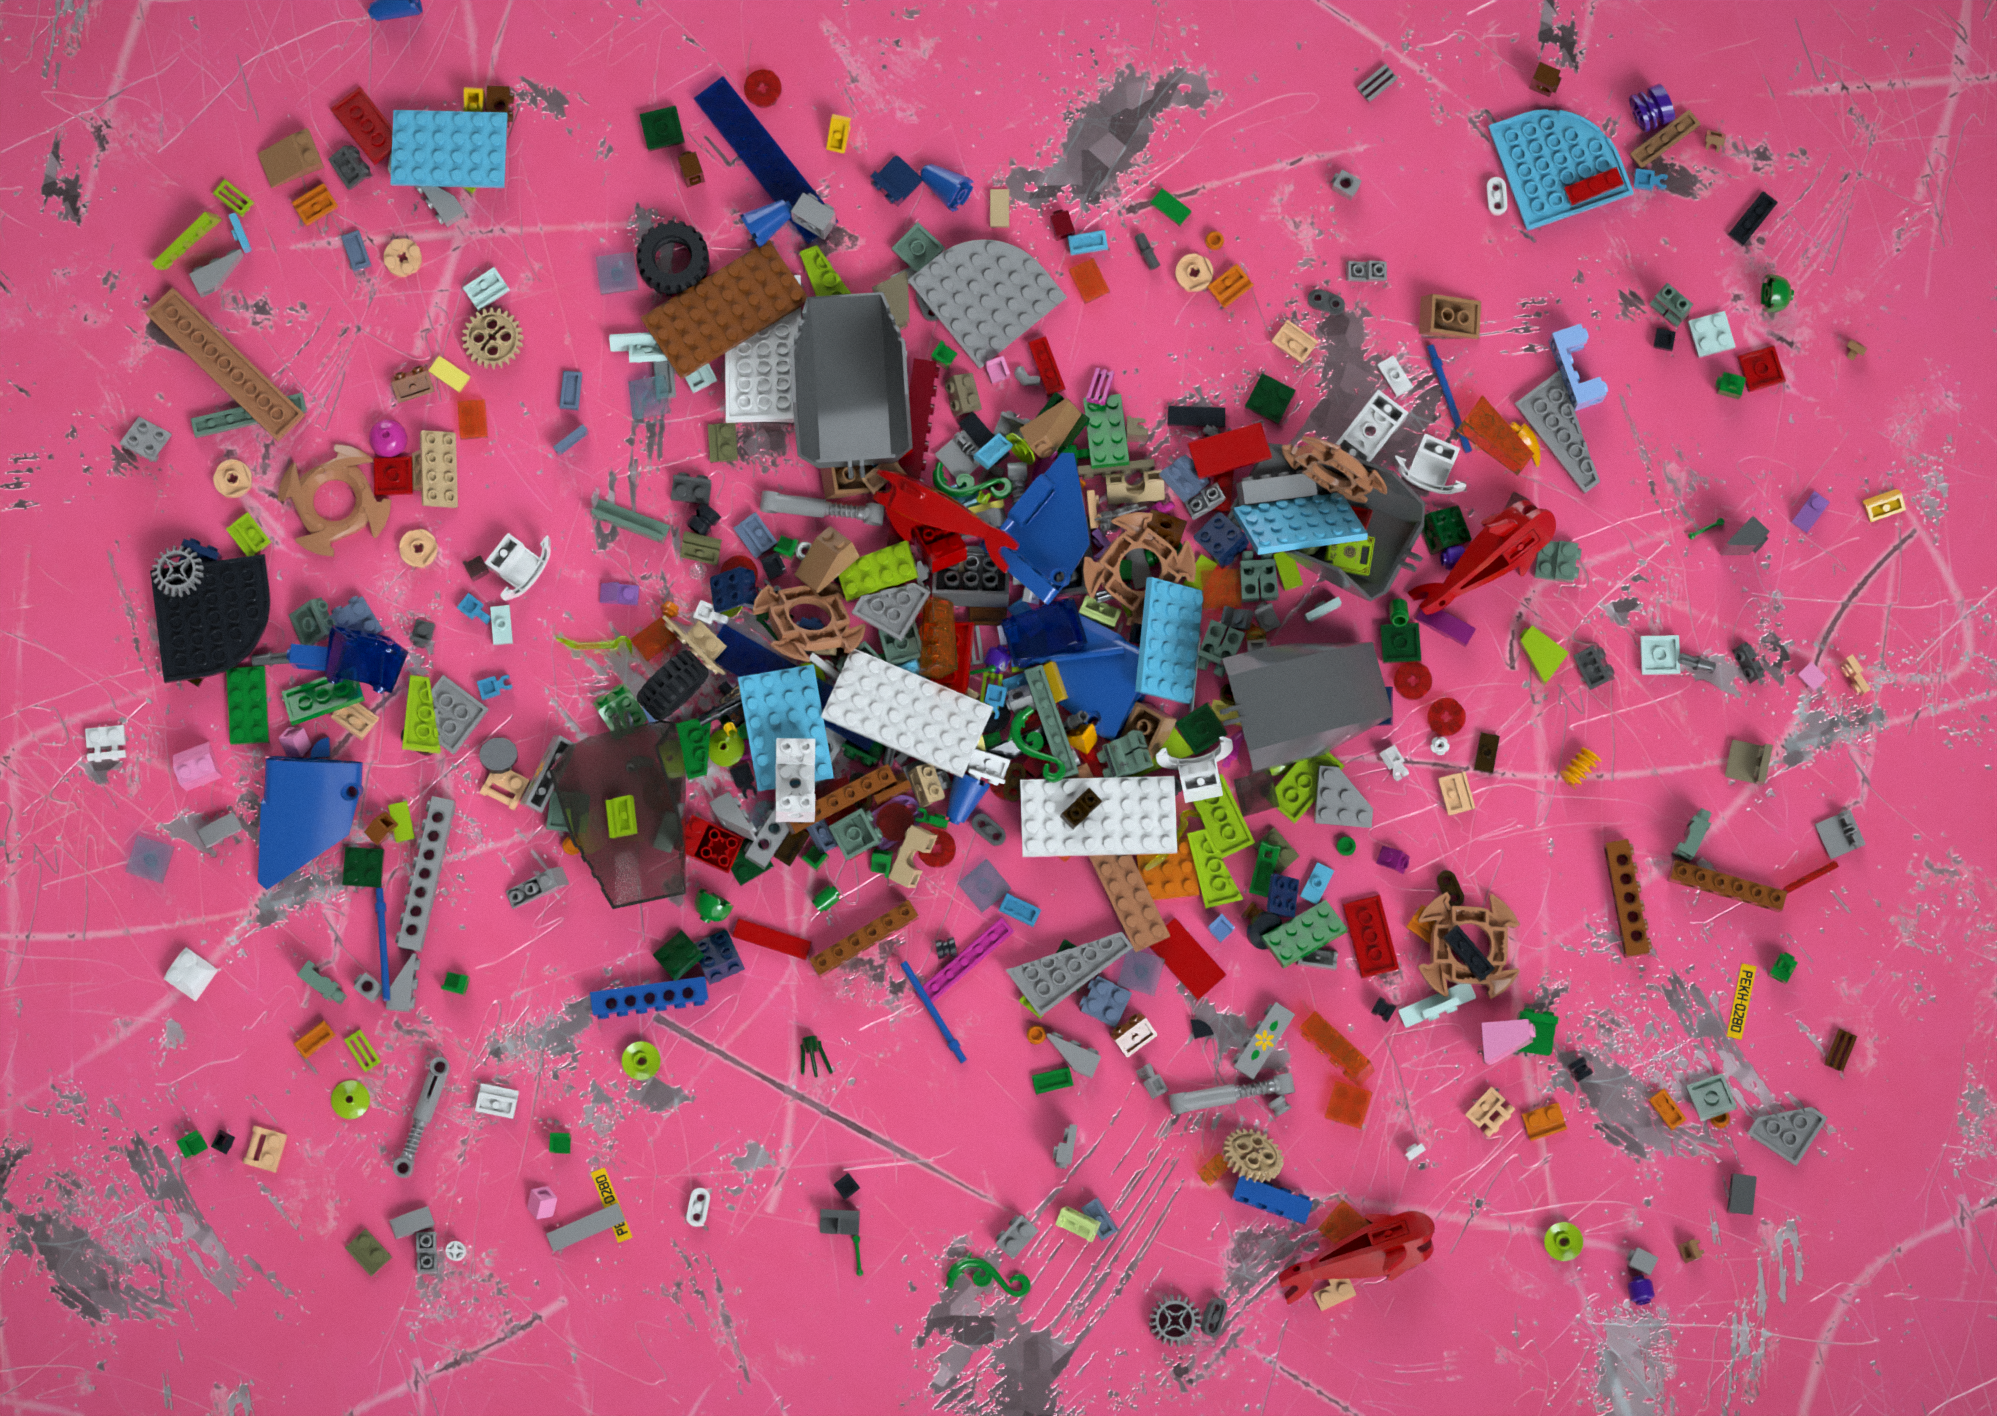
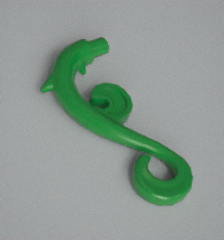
M940 462L936 463L932 475L935 487L950 497L971 496L996 483L1004 485V489L1001 491L995 490L994 486L990 488L991 494L997 499H1006L1013 490L1012 483L1007 478H994L975 485L973 476L965 473L960 474L956 479L957 486L962 489L950 487L945 483L948 479L944 477V472L942 471L943 463Z
M1030 706L1024 711L1020 710L1011 722L1007 741L1013 740L1016 747L1030 757L1056 763L1059 770L1054 774L1050 773V764L1047 763L1043 768V776L1049 782H1059L1066 773L1064 763L1054 756L1039 752L1044 744L1040 733L1031 732L1028 734L1026 741L1028 743L1034 742L1032 746L1027 745L1022 740L1021 727L1025 728V721L1028 720L1027 717L1034 710Z
M971 1252L955 1262L946 1275L948 1278L945 1287L953 1289L954 1282L958 1279V1276L965 1274L962 1271L969 1267H976L985 1271L984 1277L980 1275V1271L973 1274L972 1280L979 1287L988 1286L993 1277L1009 1295L1017 1298L1028 1294L1031 1287L1027 1276L1016 1274L1010 1278L1009 1282L1012 1284L1014 1281H1020L1022 1288L1020 1291H1013L992 1265L982 1259L971 1258Z

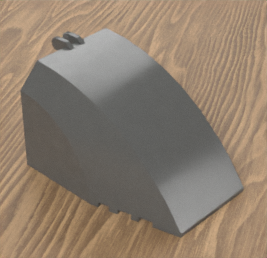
M883 292L807 297L802 311V319L798 324V332L794 336V344L790 349L792 403L797 456L817 468L848 466L849 479L854 476L852 466H860L859 474L861 478H865L864 465L895 463L913 448L905 340L902 338L901 331L895 323L894 315L890 312V306Z
M1268 443L1272 459L1256 463L1248 477L1258 480L1262 475L1271 474V478L1278 477L1279 473L1289 472V475H1295L1296 471L1303 470V467L1300 465L1295 470L1290 466L1282 453L1283 444ZM1353 456L1363 464L1368 472L1376 470L1387 486L1386 495L1380 493L1375 488L1370 493L1365 494L1368 498L1366 503L1346 499L1350 506L1373 510L1372 518L1367 528L1368 536L1375 538L1370 574L1363 576L1344 572L1340 568L1331 565L1332 561L1324 560L1326 551L1321 548L1312 555H1305L1298 549L1283 552L1330 583L1367 601H1372L1388 593L1401 567L1412 572L1416 571L1417 568L1413 564L1405 562L1407 557L1419 562L1423 559L1420 555L1411 552V549L1424 528L1425 502L1394 471ZM1321 464L1324 468L1345 478H1348L1344 473H1342L1338 469L1326 464ZM1316 483L1317 495L1332 494ZM1238 496L1230 508L1232 511L1233 507H1240ZM1362 547L1360 564H1366L1368 548Z
M1373 642L1288 643L1222 658L1219 663L1220 668L1225 667L1236 705L1221 709L1219 712L1220 715L1236 710L1238 712V718L1225 720L1223 726L1241 723L1252 765L1249 771L1250 775L1325 755L1393 716Z

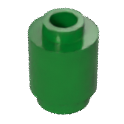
M1394 599L1389 603L1390 621L1395 626H1404L1409 620L1408 603L1404 599Z
M828 885L814 896L815 898L812 900V903L822 913L840 901L838 896L841 894L835 886L830 887Z

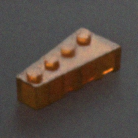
M1483 395L1456 430L1517 476L1534 455Z
M933 597L925 602L923 609L919 675L941 679L958 670L953 602Z
M1316 1011L1299 1027L1302 1032L1300 1034L1301 1037L1308 1043L1311 1041L1315 1045L1314 1048L1322 1056L1325 1054L1329 1058L1328 1061L1335 1068L1338 1067L1342 1074L1349 1081L1352 1080L1358 1087L1375 1072L1371 1061Z

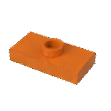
M323 1020L297 1040L294 1046L306 1060L332 1040L336 1034L326 1021Z
M1664 1088L1648 1099L1670 1131L1687 1120Z

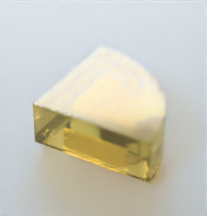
M1251 623L1250 630H1246L1247 640L1266 639V632L1263 628Z

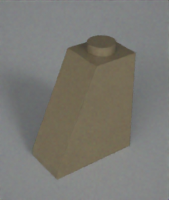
M906 271L872 287L873 293H884L890 306V312L894 315L895 323L900 331L908 327L907 324L910 323L908 274Z

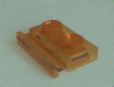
M1094 258L1069 269V273L1085 304L1110 293Z
M486 400L457 401L460 439L488 438Z
M662 617L630 639L647 662L678 640L675 634L664 625L665 621Z

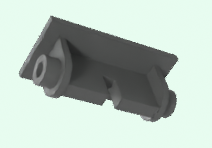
M1748 642L1742 643L1732 650L1749 684L1765 676V671L1759 660L1752 661L1757 656Z

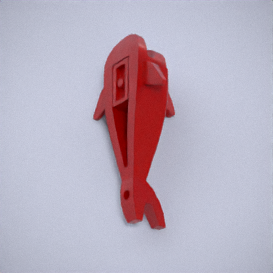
M877 470L876 473L890 481L892 487L888 493L876 491L873 499L886 507L892 525L905 541H911L912 528L922 524L950 532L984 538L992 561L1000 570L1007 573L1010 566L1001 554V548L1005 546L1018 550L1020 546L1009 533L993 527L954 498L916 478L896 471Z
M1523 500L1506 508L1501 513L1483 519L1481 524L1484 528L1462 554L1443 583L1423 584L1407 593L1413 601L1425 599L1419 607L1425 615H1429L1442 610L1454 598L1489 583L1517 567L1518 574L1524 576L1534 561L1536 553L1544 548L1554 536L1556 519L1553 513L1547 509H1538L1529 500Z
M1407 1211L1393 1216L1389 1214H1366L1364 1216L1365 1220L1370 1225L1350 1234L1311 1260L1292 1265L1278 1275L1281 1287L1291 1286L1284 1294L1287 1304L1289 1305L1300 1299L1310 1289L1314 1280L1357 1279L1387 1275L1388 1281L1396 1279L1407 1269L1426 1261L1432 1255L1434 1246L1431 1238L1433 1233H1435L1434 1222L1428 1215L1418 1211Z

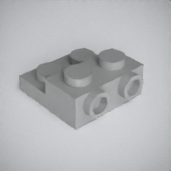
M1070 1124L1069 1129L1065 1128L1063 1141H1067V1143L1059 1142L1058 1147L1054 1146L1052 1159H1056V1168L1066 1169L1067 1166H1071L1078 1125Z

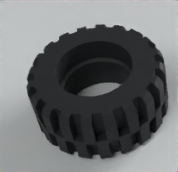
M668 220L667 224H663V222L657 223L658 226L656 228L652 226L648 229L647 234H643L641 243H638L636 261L643 281L645 280L651 289L654 288L659 294L663 292L666 293V296H672V294L678 295L691 286L696 285L702 278H705L710 262L708 248L700 232L695 231V228L691 225L687 226L685 222L679 221V223H675L674 220ZM668 243H680L686 246L691 255L688 267L676 274H667L660 271L655 263V255L662 246Z
M683 650L672 657L647 680L636 696L637 702L655 720H664L678 710L699 690L708 678V669L691 651Z

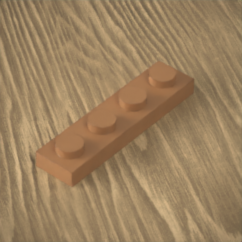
M1689 109L1631 152L1629 156L1639 169H1643L1697 129L1701 123Z

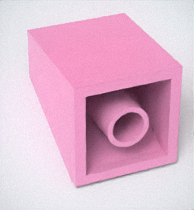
M210 742L173 755V768L179 785L186 791L223 777Z
M1529 1019L1482 1023L1484 1062L1492 1065L1532 1043L1533 1037H1536L1535 1025Z

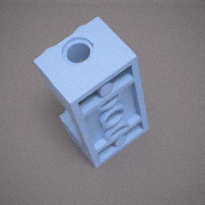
M1581 324L1552 333L1548 341L1575 411L1603 402L1607 395L1606 392H1608L1606 382L1602 381L1601 377L1578 383L1580 377L1577 370H1573L1572 364L1574 362L1571 353L1583 350L1584 344L1589 339L1586 328H1582Z

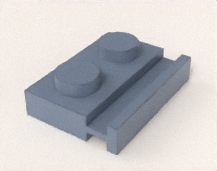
M756 512L740 522L739 525L733 527L755 559L778 544Z

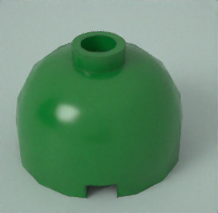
M1767 274L1765 278H1768L1767 282L1762 283L1761 304H1765V308L1762 309L1764 312H1780L1793 300L1794 290L1791 289L1790 283L1784 277Z
M700 888L694 900L695 910L701 915L699 919L706 923L711 921L720 922L726 919L734 905H730L729 901L717 894L710 893L709 895L706 893L708 890Z

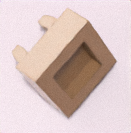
M1707 129L1705 135L1706 150L1709 149L1711 144H1715V152L1718 153L1720 145L1724 146L1726 134Z
M1850 339L1847 347L1851 350L1847 358L1853 361L1858 353L1863 356L1867 347Z
M1692 1239L1678 1245L1685 1264L1702 1257L1701 1254L1704 1253V1250H1699L1697 1246L1700 1243L1699 1240Z

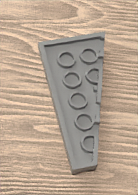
M1559 370L1517 401L1514 406L1583 494L1599 484L1600 480Z
M1119 932L1014 968L1006 969L1005 971L1041 1017L1130 951L1133 946L1125 935Z

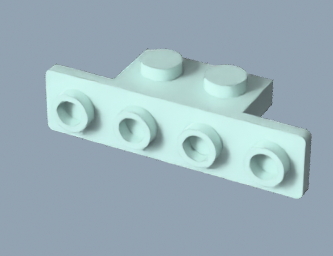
M649 332L609 335L610 350L612 352L629 351V363L667 361V358Z
M1458 984L1448 989V997L1437 993L1400 1009L1398 1012L1404 1026L1407 1028L1426 1019L1430 1022L1439 1018L1440 1013L1446 1011L1449 1014L1458 1010L1457 1006L1476 998L1470 984Z

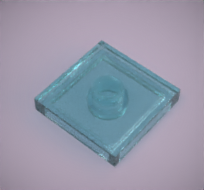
M633 252L596 257L601 295L639 290Z
M665 375L628 382L632 419L636 420L670 413Z
M137 835L125 872L163 884L175 847Z
M988 859L957 883L981 913L1012 889Z
M1131 949L1126 953L1117 985L1155 996L1165 959L1140 951L1135 953Z

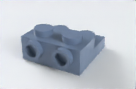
M1186 454L1159 473L1183 503L1199 494L1201 490L1210 484L1208 477L1198 479L1193 460Z
M354 596L348 600L349 604L343 608L342 606L336 607L331 611L332 615H330L350 650L384 631L363 596L360 598Z
M1097 976L1096 980L1092 978L1087 988L1090 990L1088 997L1083 996L1079 1005L1082 1007L1081 1012L1116 1028L1132 993Z

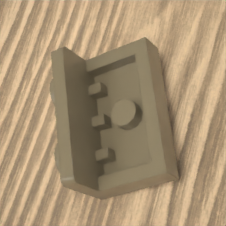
M973 373L953 375L945 380V390L948 393L950 409L954 417L962 413L977 412L982 409Z

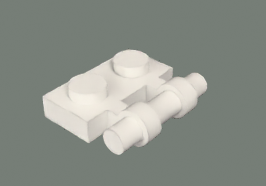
M124 725L85 729L86 747L88 749L94 748V753L87 754L88 761L102 762L105 759H112L114 761L127 757L126 750H119V746L126 745ZM112 746V750L109 752L101 751V747Z

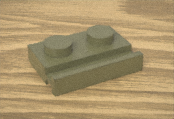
M736 423L708 424L710 463L738 461Z
M685 531L680 557L717 566L722 540Z
M1275 828L1253 845L1258 853L1262 840L1268 841L1272 845H1282L1275 869L1277 874H1280L1299 858L1298 853ZM1266 851L1265 856L1271 858L1272 852Z
M367 1229L363 1230L345 1247L371 1277L393 1258Z

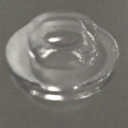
M701 562L695 563L689 568V576L692 579H701L707 572V567Z

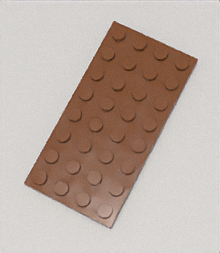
M768 240L762 247L757 246L640 318L682 380L805 305L808 296L771 241Z

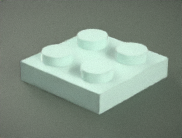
M1725 311L1687 322L1698 358L1736 347Z
M1679 635L1640 636L1641 675L1681 673L1680 664L1678 663V656L1680 654Z

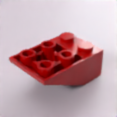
M925 524L912 528L924 560L932 573L967 560V546L959 533L934 528Z
M691 815L675 851L729 874L744 838Z

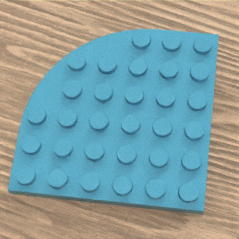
M1542 109L1523 113L1488 125L1491 138L1526 231L1634 194L1621 157L1609 137L1607 138L1598 126L1582 116L1563 110ZM1617 167L1624 183L1623 186L1570 206L1564 192V187Z

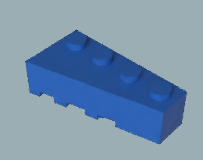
M1244 1175L1238 1177L1231 1197L1232 1200L1303 1225L1306 1224L1313 1204L1312 1201H1309L1310 1197L1306 1195H1293L1291 1190L1280 1187V1189L1274 1188L1273 1184L1263 1181V1183L1253 1182L1252 1178H1249L1247 1181Z

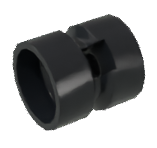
M702 502L696 509L697 514L692 515L686 522V525L695 533L708 536L712 531L711 526H716L722 517Z

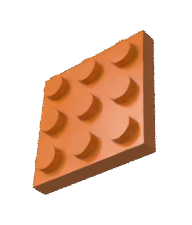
M1188 838L1177 839V854H1136L1138 870L1153 901L1200 896L1197 871Z

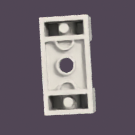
M1377 390L1336 444L1340 445V448L1348 454L1372 463L1373 458L1390 436L1406 420L1409 412L1380 390ZM1366 427H1373L1375 434L1373 436L1366 435Z
M776 738L775 822H814L815 739ZM792 780H798L801 785L798 788H792L789 783Z

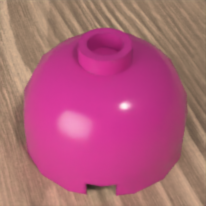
M385 419L379 421L370 431L369 442L371 448L381 457H395L402 453L407 445L408 437L405 429L394 420Z

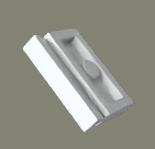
M481 1083L475 1111L514 1119L519 1091Z

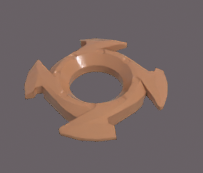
M1303 436L1301 440L1309 445L1299 448L1294 447L1292 444L1282 446V453L1293 469L1296 470L1301 465L1303 467V474L1330 491V493H1340L1344 495L1345 499L1362 503L1367 502L1368 498L1365 494L1370 493L1373 488L1377 489L1380 493L1387 494V486L1376 470L1368 472L1360 461L1342 450L1340 445L1315 437ZM1321 464H1326L1338 469L1339 471L1344 473L1348 478H1345L1324 468Z
M337 444L334 447L337 458L310 469L300 479L297 465L295 462L292 463L283 476L277 500L286 501L287 498H292L304 526L311 533L310 535L296 538V543L310 552L334 557L335 550L331 547V542L334 543L359 532L366 527L368 522L370 523L373 538H377L386 525L392 501L390 499H383L381 502H377L367 478L357 467L358 465L372 463L374 461L373 458L359 449ZM329 481L347 483L354 490L356 496V503L352 513L340 521L323 519L317 514L314 507V497L317 490Z
M1128 513L1112 519L1111 522L1120 526L1126 531L1122 532L1112 541L1097 562H1093L1091 557L1084 556L1083 576L1089 597L1094 598L1101 583L1109 595L1131 611V616L1127 617L1126 625L1132 626V623L1142 624L1145 590L1136 591L1130 589L1120 577L1119 567L1121 560L1129 551L1136 548H1145L1153 552L1160 563V576L1158 579L1177 584L1181 577L1184 576L1186 581L1195 582L1196 564L1190 542L1186 540L1177 555L1175 549L1168 542L1147 527V522L1152 521L1153 513Z
M832 582L819 593L804 585L778 590L776 594L773 592L774 588L768 584L760 591L754 601L753 615L769 612L770 623L779 640H774L770 643V646L794 659L809 662L810 657L804 650L817 651L841 647L844 649V653H851L859 646L864 637L865 624L849 629V614L841 601L845 598L843 589ZM799 604L816 605L829 615L830 623L820 630L803 629L791 620L789 611Z
M1448 892L1435 898L1424 909L1418 919L1419 923L1435 921L1431 932L1430 964L1426 965L1423 963L1417 967L1427 983L1444 997L1449 996L1446 980L1457 984L1486 985L1488 988L1486 994L1492 999L1503 993L1514 982L1520 972L1518 968L1502 971L1508 956V926L1515 928L1520 923L1514 912L1505 902L1493 894L1488 897L1489 911L1481 907L1450 906L1448 902L1451 898ZM1455 925H1475L1481 928L1488 937L1489 953L1486 958L1495 969L1481 982L1465 965L1459 963L1454 958L1450 947L1442 939Z

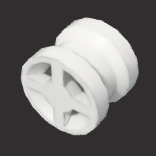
M452 1241L446 1246L445 1251L449 1259L460 1261L465 1257L466 1247L461 1242Z

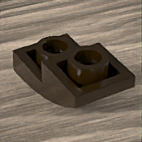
M1088 788L1061 813L1060 817L1072 829H1075L1102 803V800Z

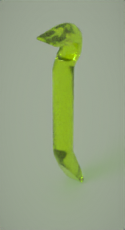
M619 636L615 641L575 642L556 637V640L575 650L615 649L619 647L620 642L624 641L632 654V641L627 636Z
M1188 809L1181 813L1180 825L1176 829L1177 842L1188 826L1186 818L1188 816L1202 817L1199 812ZM1159 854L1145 866V869L1148 871L1157 866L1169 854Z

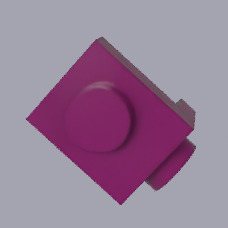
M1382 846L1376 864L1404 874L1405 869L1409 865L1410 856L1403 851Z

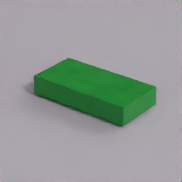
M1163 188L1150 202L1152 206L1179 227L1192 213L1189 208Z
M1069 1067L1032 1075L1036 1095L1074 1086Z

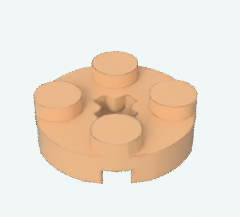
M394 239L385 249L384 263L393 275L407 277V275L414 274L419 270L422 264L421 251L416 243L409 239ZM405 253L408 260L400 262L398 256Z
M1188 254L1178 262L1175 277L1178 284L1185 291L1199 292L1206 289L1212 282L1213 267L1206 257L1198 254ZM1192 268H1194L1195 271L1199 270L1200 272L1197 274V277L1195 278L1194 276L1189 275L1191 273Z
M230 459L222 462L217 467L213 477L214 485L219 493L226 498L241 497L252 487V473L248 466L241 461ZM231 474L238 476L234 484L228 482Z
M426 530L409 531L400 541L401 557L405 563L412 567L424 568L431 564L437 556V542L434 536ZM422 544L423 551L415 553L416 549L414 546Z

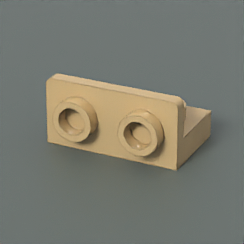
M927 763L917 766L908 772L920 808L927 807L933 802L945 798L933 765Z

